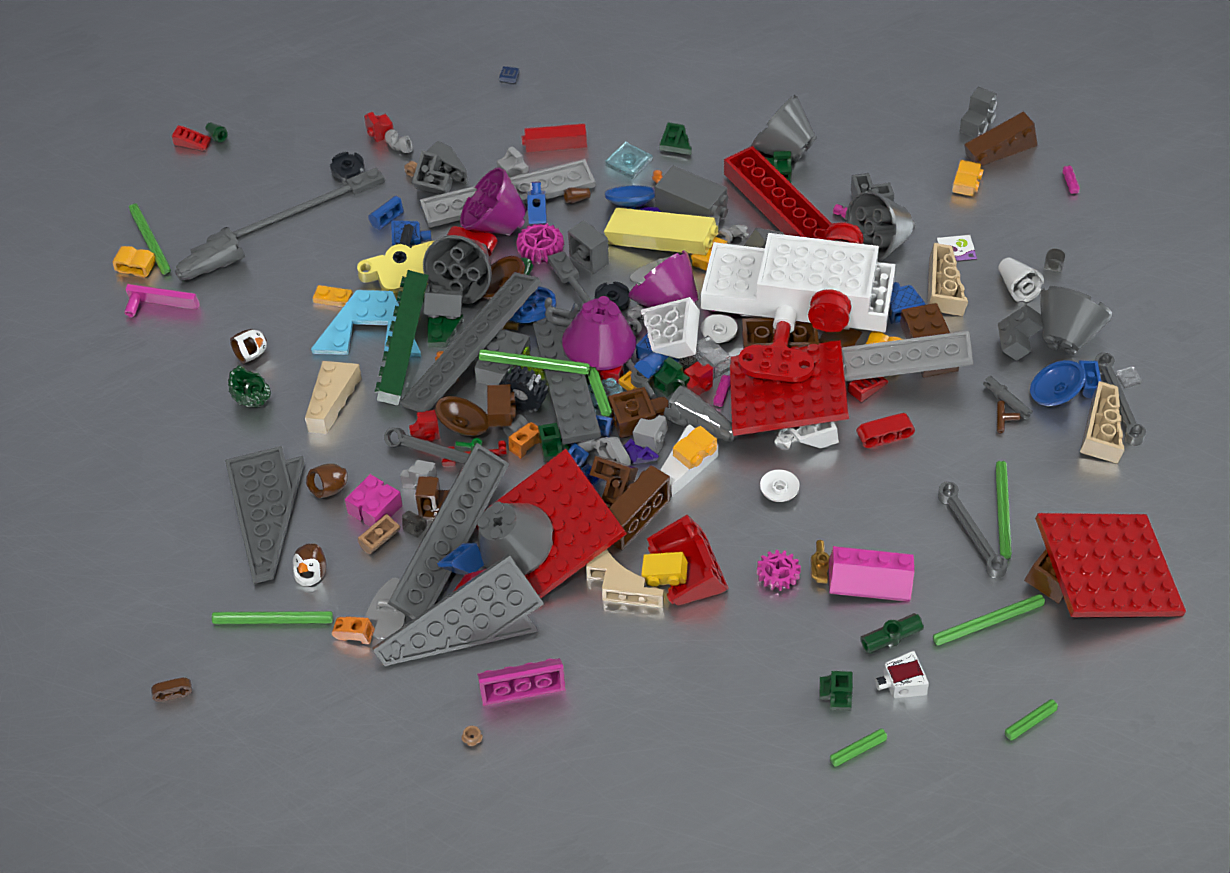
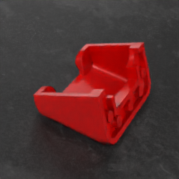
M688 514L647 538L650 545L648 546L650 554L683 552L688 562L686 583L670 585L671 587L668 588L669 593H667V597L671 604L675 603L679 606L715 596L728 590V585L707 536Z

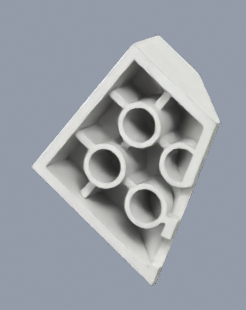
M690 297L641 310L653 352L678 359L696 355L700 310Z
M834 421L787 428L799 442L817 448H824L839 443Z

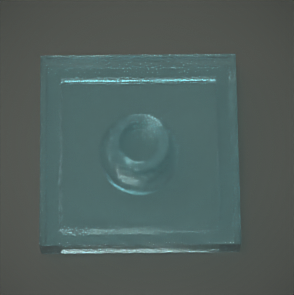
M625 142L605 161V166L633 179L653 160V155Z

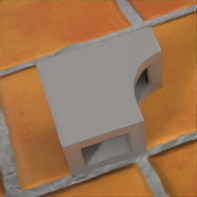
M513 146L508 148L506 155L497 161V167L504 169L510 178L529 173L528 166L523 161V155Z
M658 415V417L652 420L641 418L633 431L635 445L644 448L647 446L656 454H659L665 443L664 437L668 430L666 417Z
M416 460L415 465L411 466L410 469L402 470L400 475L402 488L416 490L419 476L437 477L435 463Z

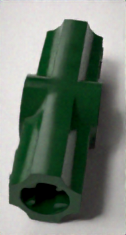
M913 613L899 620L886 621L883 627L861 636L860 641L864 650L872 653L885 646H897L901 639L922 631L924 625L920 616Z

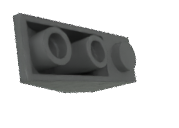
M437 141L426 151L439 155L442 160L440 172L449 174L455 180L466 185L468 184L467 171L452 147Z

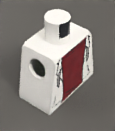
M915 651L886 662L884 664V676L875 678L877 689L889 688L892 697L895 699L924 696L928 692L929 682Z

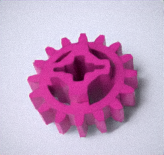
M778 550L775 551V554L768 551V557L762 555L761 561L757 563L759 582L764 581V587L771 585V590L778 587L779 591H782L784 586L790 589V584L796 585V580L800 579L801 565H798L799 560H793V554L787 556L785 550L782 554Z

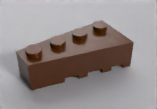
M1023 111L965 143L966 155L972 162L983 166L1036 147L1038 145L1035 123Z

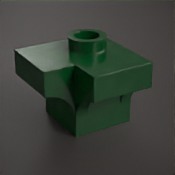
M773 151V158L766 159L791 183V151Z
M671 357L664 360L662 368L654 374V387L666 397L674 393L680 385L687 387V383L690 381V377L683 373V366Z
M557 422L538 426L539 443L544 462L550 461L565 449L569 450L571 445L570 443H562Z
M831 671L830 675L820 677L819 700H830V710L851 711L853 672Z

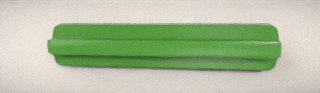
M1053 699L1048 700L1005 729V736L1009 740H1014L1057 711L1058 704Z
M878 729L830 755V762L834 767H837L887 740L886 732L883 729Z

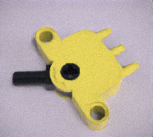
M411 224L404 225L400 243L396 242L394 246L390 247L386 251L385 256L379 255L358 263V278L364 283L378 280L382 291H393L397 300L398 292L403 291V287H400L402 276L406 277L407 270L424 274V255L434 241L415 246L410 245L414 226Z

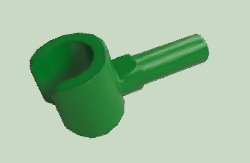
M475 438L471 443L456 441L455 445L471 448L472 451L476 443L482 446V440Z

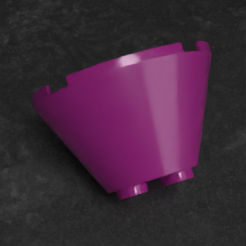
M497 167L489 171L476 184L474 188L477 190L472 198L468 196L460 216V224L467 230L511 236L517 227L521 228L524 225L525 219L523 218L528 207L525 206L507 172Z
M683 250L682 255L676 253L656 266L644 276L645 281L640 285L636 284L628 294L629 298L647 308L689 297L696 303L699 299L688 253Z
M601 296L599 299H593L583 304L581 310L563 333L562 348L571 361L588 363L590 367H596V370H609L625 364L632 358L636 348V337L619 307L610 301L608 297Z

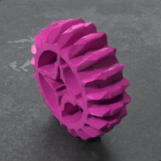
M548 223L545 225L533 224L531 227L527 225L526 229H522L521 233L518 234L516 241L517 251L521 258H528L533 264L535 262H539V264L541 262L548 263V256L562 252L564 248L563 235L560 233L559 228H555L554 225L549 226Z

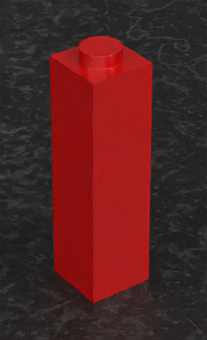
M585 124L524 128L525 135L522 136V146H526V152L587 148Z

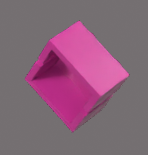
M371 474L345 498L348 514L359 521L363 520L364 524L369 527L386 514L392 517L403 506L400 491L388 484L384 486L383 481Z

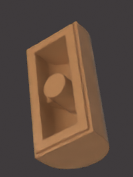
M386 514L358 537V543L366 553L372 554L400 530V525Z

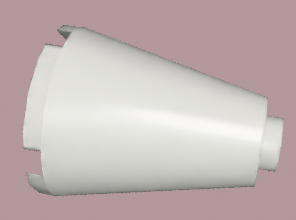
M1005 258L1000 262L999 272L1013 299L1017 302H1029L1040 294L1044 278L1039 271L1013 258Z

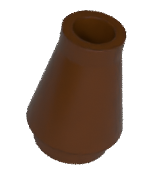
M568 187V189L564 190V200L566 203L574 204L590 198L589 188Z

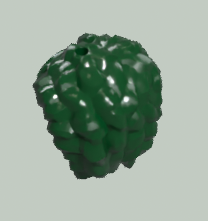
M240 365L230 371L228 379L229 393L232 399L238 402L239 405L255 408L264 405L265 401L270 398V386L265 383V379L259 373L247 371Z

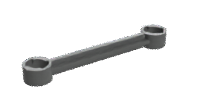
M1099 353L1095 361H1098L1100 373L1103 374L1107 384L1118 387L1119 413L1126 427L1125 441L1133 446L1141 445L1144 442L1146 430L1142 425L1136 423L1113 370L1115 359L1109 353ZM1104 361V362H1107L1108 364H1107V365H1102V364H1100L1099 362ZM1136 432L1140 435H1138V437H1134L1130 433Z
M389 428L384 434L385 443L391 447L403 445L462 464L466 462L469 453L406 435L401 428ZM393 431L398 435L399 442L397 444H393L390 438Z
M953 482L942 483L938 491L939 501L949 504L987 562V574L993 578L1003 577L1006 574L1008 565L1006 558L994 552L958 498V486ZM948 490L953 493L951 496L943 494V491ZM993 563L1002 565L1001 569H994L991 566Z

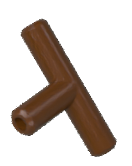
M1004 401L997 402V432L1001 434L1005 431V421L1020 420V413H1005Z

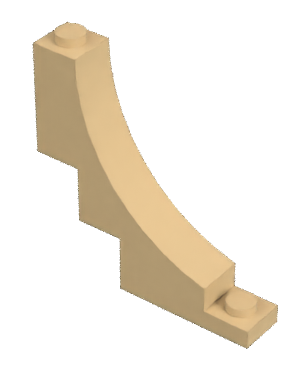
M607 549L587 563V578L604 580L602 586L603 601L663 608L664 590L655 587L647 588L644 577L634 574L619 564Z

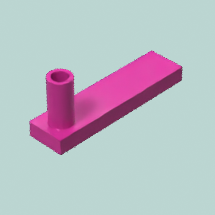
M127 284L125 290L129 301L124 314L134 317L140 301L197 310L200 303L194 293Z

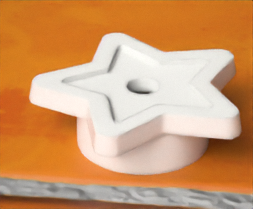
M787 428L776 430L778 437L775 440V444H784L787 448H790L792 442L798 441Z

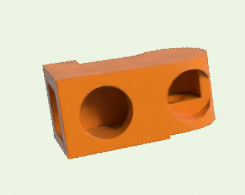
M530 422L509 436V451L520 459L523 458L527 450L533 447L534 444L539 443L538 426Z
M338 617L331 634L338 640L361 641L362 644L370 645L375 628L369 618Z

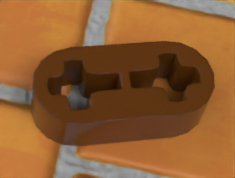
M177 678L156 683L151 687L152 699L157 702H163L188 696L192 692L191 681L188 678Z

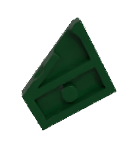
M668 122L659 144V150L691 155L692 147L689 144L685 126Z
M463 314L456 319H448L446 316L441 315L436 318L428 317V348L447 347L451 337L457 332L458 325L464 321Z

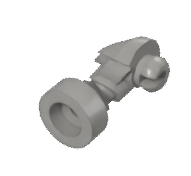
M396 130L386 132L385 141L394 151H402L404 154L413 151L412 141L409 136L400 137L398 140L399 137Z
M739 224L733 225L728 229H719L715 237L726 240L727 244H730L733 238L740 237L742 240H745L750 234L746 231L748 229L746 225Z
M641 305L630 308L626 312L627 315L625 317L635 336L640 333L642 328L641 323L637 319H644L641 314L643 309Z

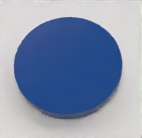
M538 286L536 291L529 296L524 305L509 320L518 323H530L545 318V299L548 297L552 298V306L556 308L555 294L547 288Z

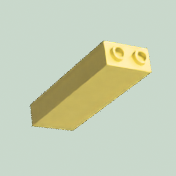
M616 208L604 230V234L608 238L609 245L681 253L685 250L691 254L706 255L709 248L712 247L714 237L718 234V226L716 225L715 218Z

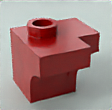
M373 112L364 115L368 135L373 137L376 143L385 140L387 131L394 130L393 123L386 113L380 116L374 115Z
M696 362L684 370V374L690 377L687 388L698 396L709 391L713 386V367L709 364L703 366L701 363Z
M435 410L417 412V421L409 425L410 435L426 441L440 439Z

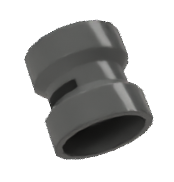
M517 414L513 418L512 426H503L504 432L509 437L527 425L528 421L524 416Z

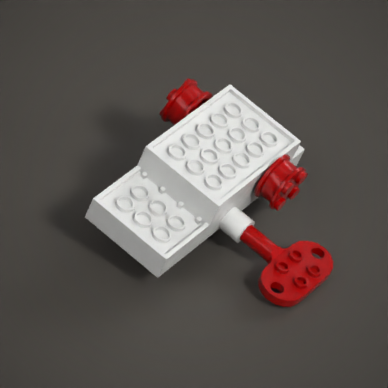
M845 222L832 223L825 230L824 239L768 233L765 248L714 242L701 292V309L738 313L740 316L752 318H774L773 327L775 334L773 343L771 345H751L745 347L738 356V366L744 374L751 377L786 382H802L812 376L814 360L805 351L787 347L790 333L794 330L796 321L809 322L815 329L826 332H840L842 329L849 330V328L886 332L896 264L877 262L879 246L863 244L864 238L859 227ZM749 358V359H752V360H751V361H745L744 359ZM801 366H808L809 368L803 369Z

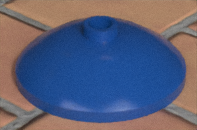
M640 185L620 186L605 191V198L617 206L636 210L637 207L643 206L655 198V188Z
M1070 360L1052 363L1043 368L1034 377L1030 386L1031 396L1035 402L1043 406H1057L1066 403L1074 398L1082 389L1086 378L1085 371L1079 363Z

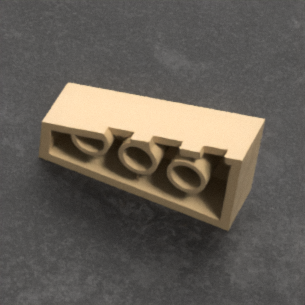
M934 243L929 257L927 304L937 303L941 313L963 316L968 300L964 295L965 289L960 281V272L957 271V262L951 245Z
M322 361L305 416L308 432L328 433L338 417V412L341 408H344L349 395H352L355 390L354 387L362 379L359 364Z
M1099 381L1092 397L1080 453L1118 464L1124 452L1117 386Z

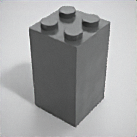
M672 166L655 185V207H658L661 212L715 218L717 226L721 219L727 216V187L676 166Z

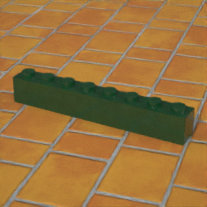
M407 270L406 277L402 276L400 287H403V291L398 292L396 300L400 304L395 306L393 316L396 317V320L391 321L389 329L393 333L392 336H388L386 347H389V350L384 351L382 362H385V366L380 367L378 375L382 379L381 382H377L374 392L378 393L377 401L399 405L429 275Z

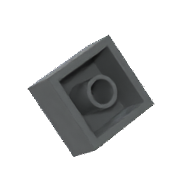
M584 220L568 230L569 256L592 274L609 264L608 238L604 234L598 232L594 226L589 225Z

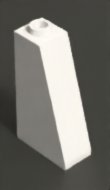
M689 424L678 441L687 437L695 428ZM718 443L717 450L713 455L703 458L699 466L688 469L673 456L672 450L660 470L670 476L671 497L718 457Z

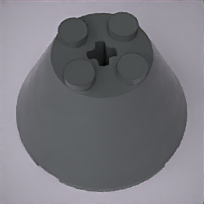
M794 95V98L790 97L767 122L768 128L759 132L751 146L758 152L772 156L773 151H791V161L795 163L798 162L805 151H808L817 137L796 95Z
M865 191L856 195L850 202L845 216L847 223L859 227L864 238L863 244L879 246L877 262L884 260L907 241L915 229V222L905 207L898 205L875 191Z
M448 235L437 239L428 247L423 259V272L429 275L427 283L429 285L445 286V290L463 291L462 305L470 304L480 299L487 292L492 277L487 246L477 240L457 235Z
M1049 286L1048 290L1042 288L1040 291L1043 340L1048 343L1047 347L1050 349L1058 350L1059 348L1065 350L1068 354L1075 355L1076 351L1085 345L1112 318V312L1102 302L1099 305L1091 301V296L1057 286Z
M494 502L478 519V548L486 568H489L504 556L510 554L522 573L527 575L544 562L552 548V531H554L552 523L543 510L532 504Z

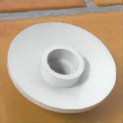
M714 314L703 320L701 323V333L704 338L711 342L723 343L735 337L737 324L733 318L727 315Z
M786 470L770 471L762 477L760 482V489L763 495L776 502L791 500L797 495L800 487L798 478Z

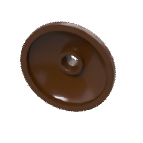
M507 256L494 262L491 265L492 277L490 286L482 297L490 300L514 272L524 274V262L517 256Z
M448 396L441 398L435 406V413L440 422L457 434L477 436L485 433L489 428L486 412L469 400Z

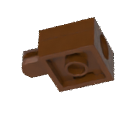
M645 387L608 396L612 409L611 417L613 418L619 438L633 435V431L641 418L652 420L658 417V415L664 416L665 408H669V401L665 397L650 400Z

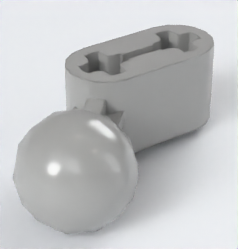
M617 437L575 442L586 452H591L596 448L600 456L627 465L631 464L628 453Z

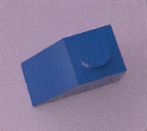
M477 543L461 544L437 563L440 568L456 574H469L479 571L484 566Z

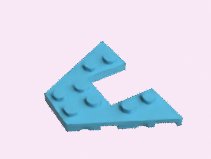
M356 290L311 348L312 354L349 355L353 324L388 325L384 351H388L389 347H386L387 338L392 336L393 333L389 329L391 321L396 320V317L393 316L395 306H399L393 291ZM414 339L410 357H421L420 349Z

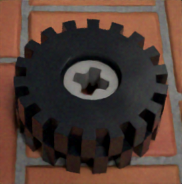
M513 366L508 369L499 385L510 384L511 392H515V403L512 404H516L517 410L522 409L523 412L529 411L530 413L536 412L549 393L548 385H545V380L540 379L541 376L539 374H534L535 371H528L527 367L521 369V366H516V368Z

